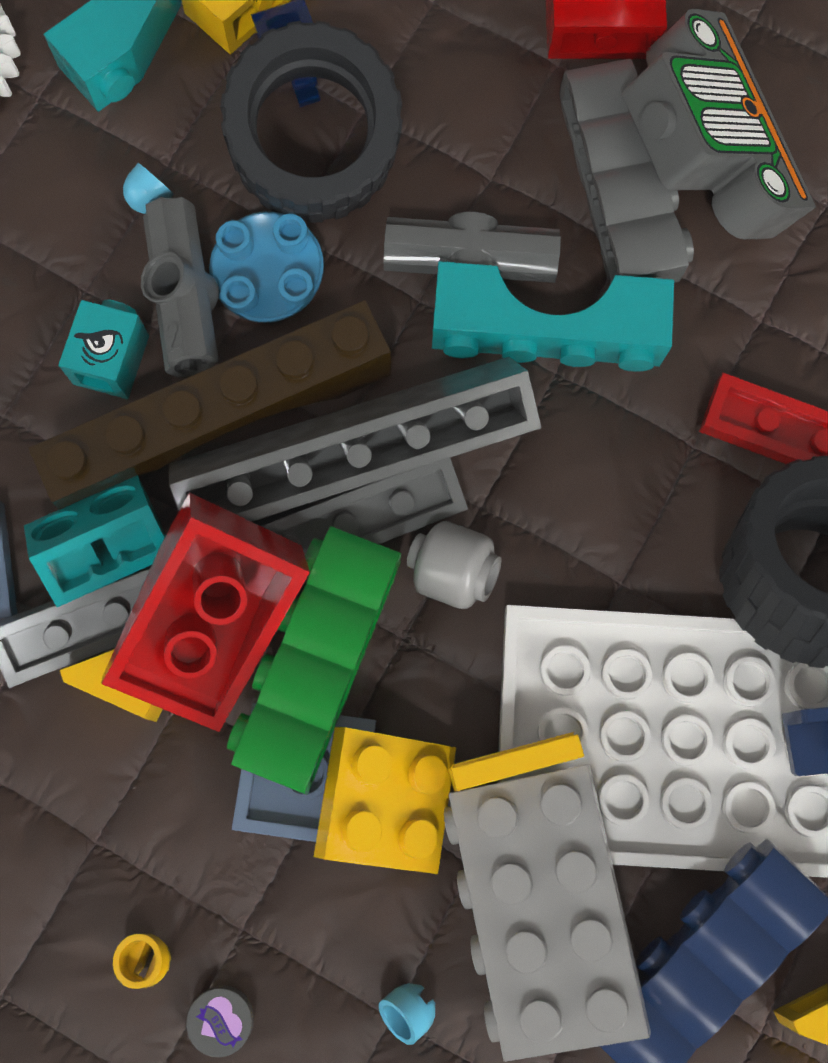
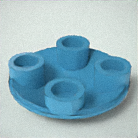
M259 212L245 216L237 221L225 222L216 233V244L212 250L209 273L217 281L219 287L218 298L223 305L237 316L255 322L280 321L301 311L316 295L324 271V260L320 245L314 234L306 226L305 221L295 214Z

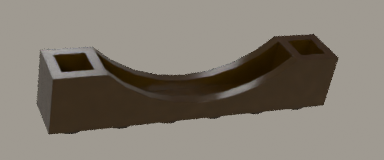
M363 300L31 446L28 449L51 503L60 510L137 475L140 481H142L166 464L196 447L249 423L289 409L316 402L339 399L391 375V351L366 300Z

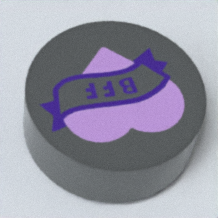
M220 985L206 990L194 1001L187 1015L186 1027L191 1043L198 1051L210 1057H226L235 1053L245 1044L251 1034L254 1024L253 1008L246 995L234 987Z

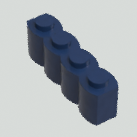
M765 839L757 847L751 842L745 844L732 856L725 866L724 871L729 877L724 884L712 894L705 889L695 895L680 914L679 918L684 922L680 930L667 941L661 936L655 938L641 952L635 962L636 967L640 970L638 978L651 1030L650 1038L600 1047L616 1063H687L696 1049L707 1042L730 1019L742 1001L760 988L777 970L787 955L805 941L828 916L827 893L768 839Z

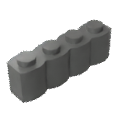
M630 58L564 71L559 92L562 112L569 136L573 142L575 160L582 185L586 191L589 213L595 234L600 243L603 265L609 286L615 275L672 279L674 283L680 282L689 266V262L693 260V241L689 230L680 227L674 213L679 204L678 190H668L661 183L623 98L622 91L639 76Z

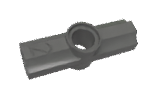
M160 197L145 205L146 214L143 216L149 261L141 275V289L143 295L149 301L156 304L165 372L180 378L200 373L215 366V363L219 361L211 314L219 297V287L216 279L204 270L194 204L183 197Z
M479 212L458 213L451 216L448 221L387 217L384 241V271L437 274L438 262L441 261L498 266L502 279L555 283L560 257V229L499 225L494 217Z

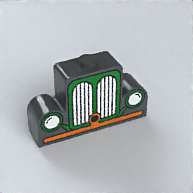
M689 9L646 51L648 67L622 91L623 98L661 183L666 189L711 190L714 194L712 197V207L715 216L728 233L744 240L774 238L815 209L816 205L726 14L702 9Z

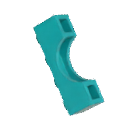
M439 261L432 349L443 350L446 355L456 358L475 357L479 352L502 354V358L510 357L517 363L531 362L536 360L537 357L560 359L562 364L571 367H587L595 362L618 363L619 368L626 371H647L654 366L660 367L672 347L674 280L615 275L606 293L592 306L573 314L550 315L535 311L518 301L506 287L498 266Z

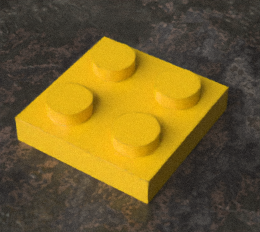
M335 727L313 857L331 861L438 874L445 829L444 808L448 807L451 778L448 770L454 764L456 747L347 727Z

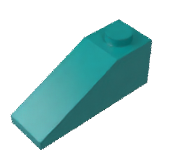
M90 0L43 35L58 67L96 111L99 112L111 102H118L124 99L132 91L133 87L142 81L179 11L182 1Z

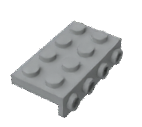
M590 764L449 793L451 806L444 808L445 828L450 843L452 845L459 844L464 870H459L457 873L459 896L464 909L473 910L477 935L471 936L472 960L477 974H486L491 1001H486L484 1004L485 1023L491 1042L500 1041L503 1061L650 1038L651 1030Z

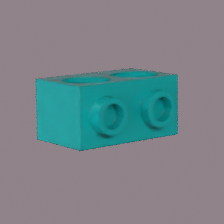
M138 475L24 525L29 560L57 608L152 565L166 537L162 524Z

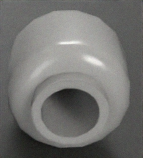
M448 521L438 523L427 535L419 533L412 542L407 556V567L414 569L413 582L417 592L459 609L470 608L477 600L485 602L489 598L498 579L502 562L501 557L495 555L494 543L491 538Z

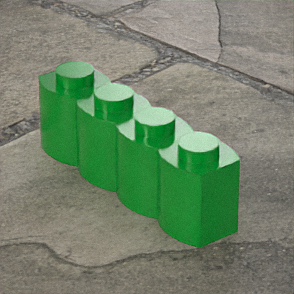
M330 526L324 540L314 538L306 552L305 558L310 570L307 584L300 598L296 597L277 629L284 632L285 635L276 655L266 653L257 669L252 689L260 691V695L251 715L245 713L239 715L227 743V749L235 752L231 765L305 795L309 794L334 728L340 718L355 676L401 564L400 552Z

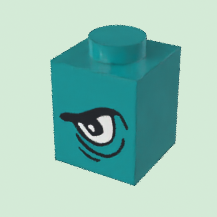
M81 300L58 366L73 385L129 399L149 334L137 312L130 306L114 300H103L102 305Z

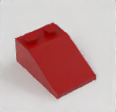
M189 492L158 550L102 676L101 684L220 732L310 573L302 545Z

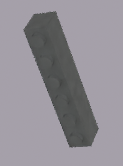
M506 357L170 463L169 485L179 511L190 492L252 522L538 430L542 427L528 370L512 358Z

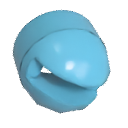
M137 163L127 175L123 185V194L128 205L133 210L146 214V204L160 197L172 198L174 195L171 190L140 163Z
M410 983L395 988L379 1002V1012L384 1023L396 1038L407 1045H413L432 1026L435 1018L434 999L426 1004L419 996L424 987Z

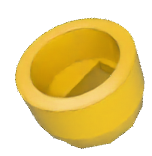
M133 934L126 937L117 946L113 956V970L117 979L124 986L132 989L154 986L169 971L171 955L168 946L153 934ZM153 949L155 954L152 958V961L149 965L145 977H142L139 975V973L143 970L146 961L150 955V952Z

